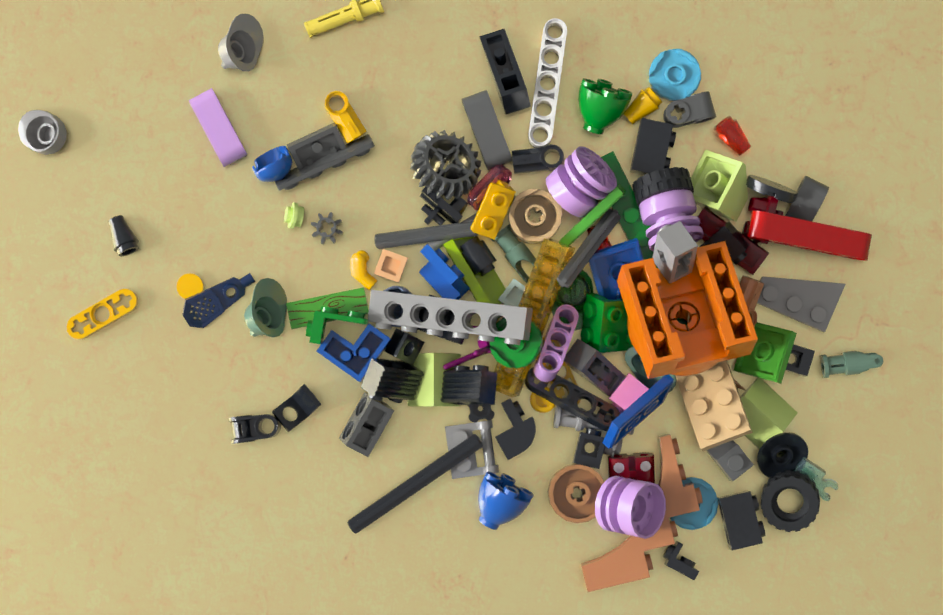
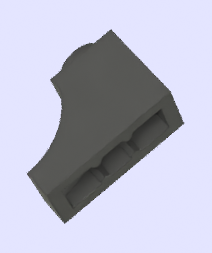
M579 339L576 340L564 358V362L609 397L625 377L598 350Z
M734 440L706 450L729 481L736 480L754 465Z

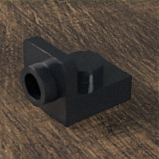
M676 541L674 545H669L663 555V558L666 559L664 564L695 580L699 573L694 568L696 563L684 556H681L680 560L676 559L683 544Z

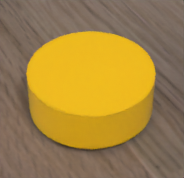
M185 274L177 282V291L184 299L204 290L202 279L195 274Z
M533 392L530 395V404L537 412L546 413L555 406V404Z

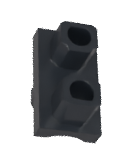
M425 186L421 191L420 197L430 206L425 204L421 208L428 215L424 222L427 225L433 220L439 225H443L446 220L451 224L459 223L468 203L460 197L458 199L454 198L448 204L442 198L443 194L438 199L433 191L427 194L428 188Z

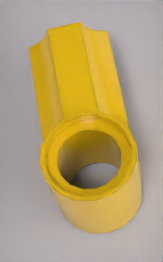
M333 91L327 95L325 109L335 122L347 144L367 132L344 93ZM334 97H339L344 102V107L339 111H334L329 106V101Z

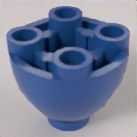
M487 471L479 490L478 502L481 513L479 521L486 527L497 530L499 525L508 523L521 515L531 502L534 494L525 488L516 486V480L507 474L502 473L499 477Z

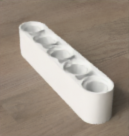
M558 18L548 20L542 34L528 140L534 148L549 145L553 135L567 36V26ZM552 26H557L562 30V35L558 38H552L548 34V29ZM548 52H554L559 60L555 64H549L545 61L544 55ZM544 78H551L555 83V87L551 90H545L541 87L540 81ZM539 104H548L551 108V113L547 116L539 115L536 110ZM542 129L547 133L548 138L544 142H537L533 138V132Z

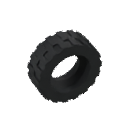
M684 167L656 170L639 177L632 184L638 207L645 199L663 192L684 189L694 193L689 171L687 168L684 169Z
M785 470V472L776 473L774 477L771 476L768 479V483L764 485L761 495V509L763 510L764 518H767L770 525H774L778 530H785V532L801 531L802 528H807L811 522H814L816 515L819 513L820 493L819 489L816 488V483L808 475H804L796 470L795 472ZM795 489L801 493L804 504L799 511L786 513L779 508L777 498L783 490Z

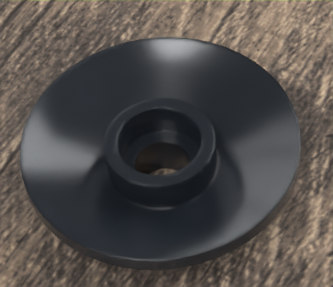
M777 434L768 439L760 448L757 455L758 467L769 478L771 476L774 477L778 472H785V470L799 471L807 460L808 446L804 439L797 434Z

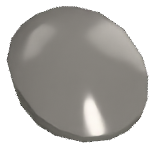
M31 110L22 116L19 122L18 132L21 141L25 146L37 153L44 155L54 154L63 147L66 141L67 132L64 123L48 111Z

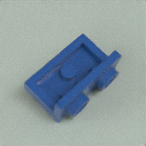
M427 244L420 251L429 262L419 273L442 298L459 300L470 289L462 280L465 275L455 265L450 267L446 263L449 258L439 248L434 251Z

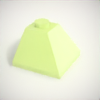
M705 150L691 177L695 203L703 208L706 207L719 216L736 222L748 200L746 165L743 162Z

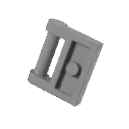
M492 420L445 427L448 451L473 435L472 431L480 430L483 443L485 466L477 467L476 455L473 453L451 469L452 479L485 475L487 471L499 473V467L495 464L490 429L493 428Z

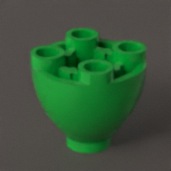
M583 78L578 98L580 113L585 122L583 128L595 134H603L604 129L613 125L624 114L633 93L621 88L614 89L612 88L613 83L604 79H598L595 82Z

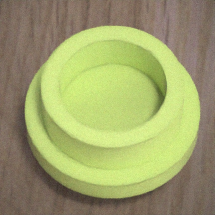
M295 202L292 203L291 207L287 206L284 222L288 223V228L301 227L304 207L298 206V203Z

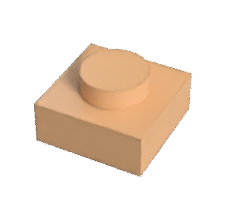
M383 249L374 274L399 283L408 258Z

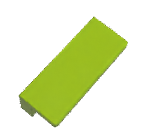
M474 236L451 239L443 244L454 265L465 275L463 280L470 288L469 290L476 302L501 304L498 299L506 288L495 270L493 269L484 276H481L480 273L474 275L461 254L463 252L460 246Z

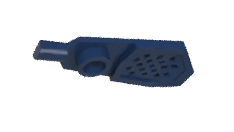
M250 273L241 279L232 277L186 298L182 315L190 327L204 328L244 296L245 288L254 283L255 280ZM229 288L235 289V293L232 296L226 295V291Z

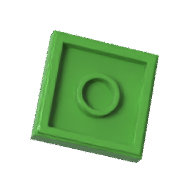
M756 322L754 329L758 340L751 355L737 358L733 371L781 384L797 333Z

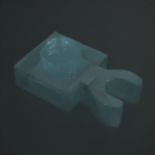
M803 457L793 470L794 472L796 470L804 475H808L816 483L820 497L825 501L830 500V495L824 491L826 487L838 489L837 482L832 479H824L826 471L806 457Z

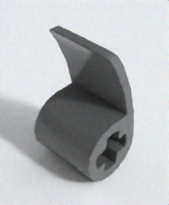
M805 176L798 187L797 198L791 204L785 216L813 221L828 193L829 187Z

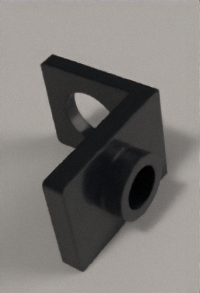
M396 328L385 352L413 366L425 342Z
M304 384L290 398L275 408L272 413L286 431L289 432L309 417L321 403ZM287 407L293 408L297 413L296 420H286L283 416V410Z

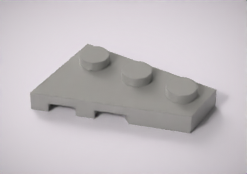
M761 277L760 281L764 283L757 304L821 332H825L845 284Z

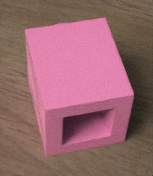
M628 373L608 399L612 401L611 404L618 408L621 414L649 388Z

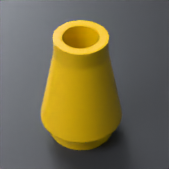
M650 87L645 90L642 89L624 112V115L634 125L640 119L660 109L658 106L662 103V100Z

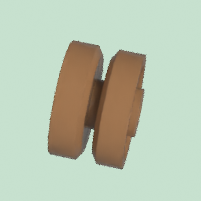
M580 464L567 465L558 470L550 480L547 491L549 503L554 512L565 521L573 523L589 522L596 517L595 502L604 480L591 467ZM575 488H579L582 491L581 497L574 498L572 496Z

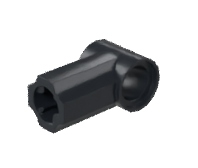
M557 145L512 151L514 174L547 170L554 171L560 164H564L565 160L562 149ZM548 153H558L560 156L559 161L556 164L547 163L545 157Z

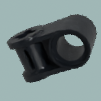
M271 414L228 418L229 422L232 423L233 430L231 444L272 438L278 435L281 430V423ZM265 419H270L274 423V430L270 434L262 430V422Z

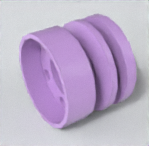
M579 146L572 155H569L564 160L565 164H560L548 175L546 185L553 198L563 209L576 217L584 218L596 207L598 200H603L608 193L615 189L617 180L608 164L599 155L586 147Z
M681 189L663 192L645 199L639 205L643 224L651 226L646 230V237L649 238L648 245L652 251H654L657 232L667 224L673 225L681 221L695 242H698L704 236L703 229L699 226L701 223L700 218L691 216L696 212L697 207L693 193L690 190Z
M620 476L610 477L602 484L595 502V516L603 530L644 539L652 537L659 530L666 511V499L663 490L658 484Z

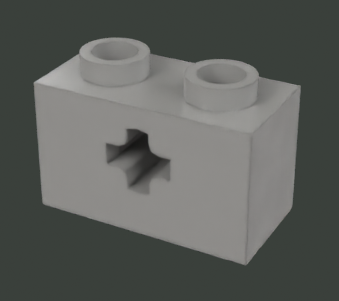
M681 221L673 225L667 224L663 226L656 236L652 258L669 284L692 273L698 247Z

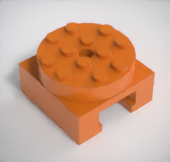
M725 241L697 247L692 273L670 284L660 270L656 268L653 258L621 266L617 284L628 315V333L633 347L642 359L648 379L668 374L679 376L695 375L709 370L718 362L751 355L758 338ZM683 318L688 324H680L675 319Z

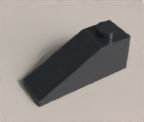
M505 29L479 36L505 114L531 107L527 88Z

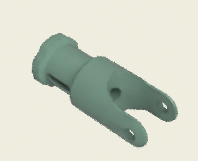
M510 224L497 233L495 240L491 239L493 242L496 241L506 253L505 258L526 283L529 284L531 280L523 270L521 260L529 261L539 273H544L542 266L528 247L513 234Z
M857 351L843 352L842 355L829 357L824 354L821 355L820 359L821 370L824 378L845 373L846 376L860 374L870 368L882 366L883 357L876 353Z

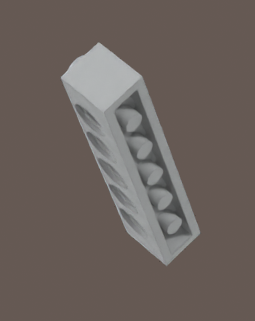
M371 290L368 322H375V328L391 330L392 325H400L401 331L417 333V328H426L427 334L443 336V331L453 332L452 337L468 339L469 334L479 335L478 340L494 342L495 337L505 338L504 343L520 345L521 340L529 341L533 309ZM397 305H401L403 308V314L399 319H396L393 313ZM423 308H426L429 312V317L425 322H422L419 318V312ZM451 310L454 313L455 319L451 325H447L445 314ZM477 313L481 318V322L477 328H473L470 319ZM503 316L507 321V326L503 331H499L496 327V322Z

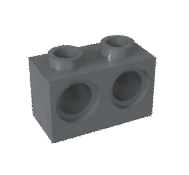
M364 392L339 439L347 447L369 457L394 410L383 401L369 398L367 396L368 393Z

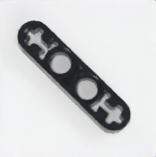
M534 367L528 371L525 377V385L531 392L601 430L608 431L612 421L620 415L618 408L559 375H556L552 380L553 383L549 391L545 390L549 382L541 381L538 384L533 382L534 377H536ZM557 386L564 387L568 392V396L566 398L557 397L554 393V388ZM578 400H588L591 404V409L589 411L581 410L577 404ZM598 406V407H600V409H599L598 413L596 414V416L594 417L592 414L594 413V411L596 410V407ZM607 413H610L612 415L611 420L607 423L604 421Z

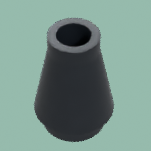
M119 215L108 220L114 251L118 252V255L121 257L136 252L139 249L137 245L139 240L125 222L124 217Z

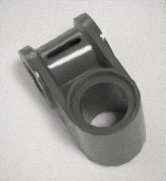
M709 91L673 101L667 106L663 114L664 122L673 124V128L693 123H702L716 118ZM674 109L677 113H682L679 120H677L676 116H671Z

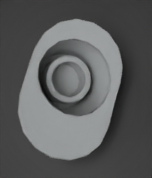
M250 14L236 16L231 23L227 35L221 39L218 45V52L222 60L221 66L224 69L231 68L242 71L254 69L264 39L261 25L254 16Z

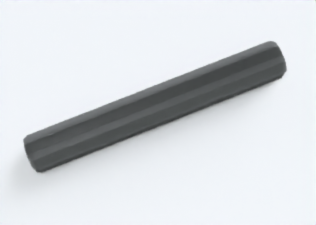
M608 209L557 276V281L561 287L568 288L572 285L619 222L621 216L617 210Z
M474 221L380 233L375 235L374 240L375 246L378 249L472 237L478 234L471 230Z

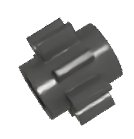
M332 212L329 213L328 218H324L319 213L318 217L320 220L318 223L311 222V225L317 229L312 236L317 237L320 235L322 237L321 244L323 245L326 239H331L335 244L336 240L334 237L336 234L343 235V232L337 228L342 223L341 219L334 222L332 220ZM324 222H327L329 225L334 224L330 235H327L326 232H320L323 229L322 224Z

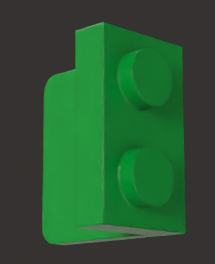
M586 293L583 307L584 317L581 341L595 348L600 353L627 351L633 347L628 333V315L623 299L609 300L596 293Z
M322 306L321 311L314 312L313 321L308 320L306 336L310 337L309 343L322 344L327 318L366 325L369 324L368 319L364 318L365 313L348 311L347 315L338 314L339 309Z

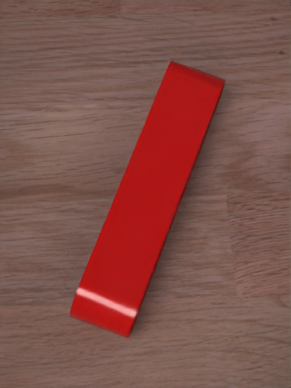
M752 211L748 237L752 239L868 261L872 234L763 211Z

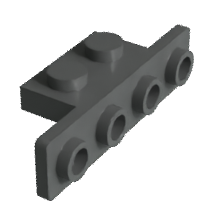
M334 122L287 144L297 167L290 170L283 179L276 181V186L278 190L292 189L298 185L299 181L318 177L322 174L323 170L330 167H339L347 159L355 155L363 156L367 154L375 145L369 134L345 145Z

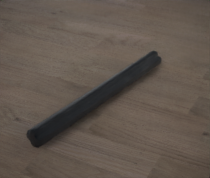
M476 434L471 435L349 519L347 523L351 531L355 534L360 532L483 447L481 439Z

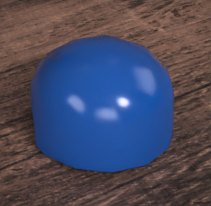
M279 146L257 157L254 161L255 166H252V169L259 180L263 182H276L283 179L290 172L293 162L287 147Z

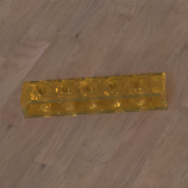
M544 238L518 306L533 309L532 321L539 327L542 335L561 287L557 281V276L572 258L575 247L552 238ZM497 362L494 370L497 373L496 391L510 397L520 396L531 364L521 368H509Z

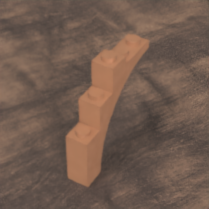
M670 434L659 436L662 457L658 485L663 490L666 499L665 516L659 530L647 539L629 536L618 547L601 557L581 563L588 592L649 578V570H653L650 554L645 555L644 551L675 544L673 537L678 536L675 521H669V518L700 510L698 504L703 503L700 488H694L692 482L682 484V480H686L683 464H677L676 454H680L677 439H671Z

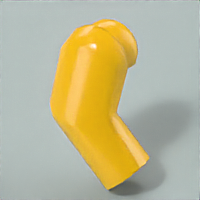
M360 250L353 254L351 258V272L356 280L370 290L377 280L367 272L368 253Z

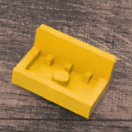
M498 180L497 183H490L471 226L472 232L495 240L516 193L508 183Z

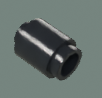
M478 236L473 237L460 246L463 252L461 254L474 275L480 273L481 276H484L495 269L493 263L497 261L484 240L480 241Z

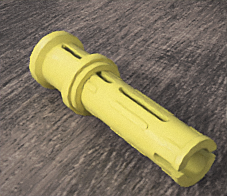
M352 0L350 5L304 22L309 37L312 38L354 20H357V22L364 21V17L379 12L382 14L384 9L380 0Z

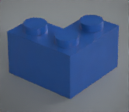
M371 324L367 325L354 345L331 330L316 352L361 383L371 358H379L391 339Z

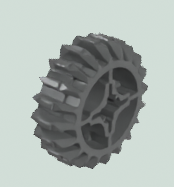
M445 130L441 131L440 134L434 131L429 136H424L414 148L410 159L413 161L410 169L415 171L413 179H420L419 187L426 186L428 188L427 194L433 191L436 193L437 199L442 194L446 200L451 199L452 196L458 199L463 194H468L478 182L477 180L481 174L479 169L481 161L476 159L478 151H471L473 143H464V136L458 139L455 132L448 136ZM446 161H449L447 167L443 169Z

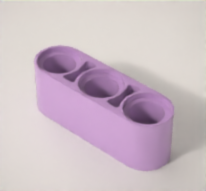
M212 88L189 100L224 167L247 156L239 137Z
M566 304L558 307L550 321L542 343V350L534 365V374L540 381H552L563 364L579 318L578 311L571 305ZM559 317H565L570 324L561 322ZM551 340L559 341L561 347L554 346ZM542 363L551 364L553 370L546 369Z

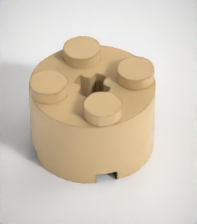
M528 189L517 195L510 206L508 221L514 235L530 244H539L551 239L559 229L562 220L561 206L549 192L540 189ZM534 210L535 213L540 212L542 214L539 218L540 222L536 223L534 220L530 221L528 219L531 215L530 211Z

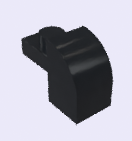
M511 399L502 402L501 405L513 427L495 436L507 460H510L529 448L535 437L536 426L533 416L524 421L521 419V416L525 415L518 401L512 402Z

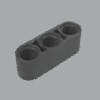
M487 90L462 98L464 109L487 170L512 162L509 148Z

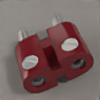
M642 452L633 453V455H627V453L615 454L614 457L609 455V478L620 476L655 483L654 454Z

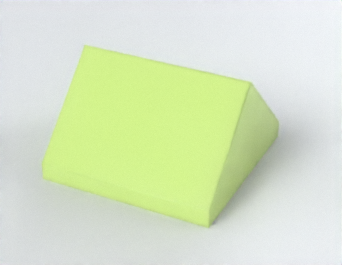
M419 353L413 365L423 371L424 376L419 381L420 385L414 400H408V406H460L444 403L440 400L442 398L441 393L443 392L441 389L444 382L442 379L444 377L443 372L454 370V367L444 369L443 366L460 358V354Z
M757 378L741 395V401L753 432L745 436L759 450L768 439L783 433L798 413L761 378Z

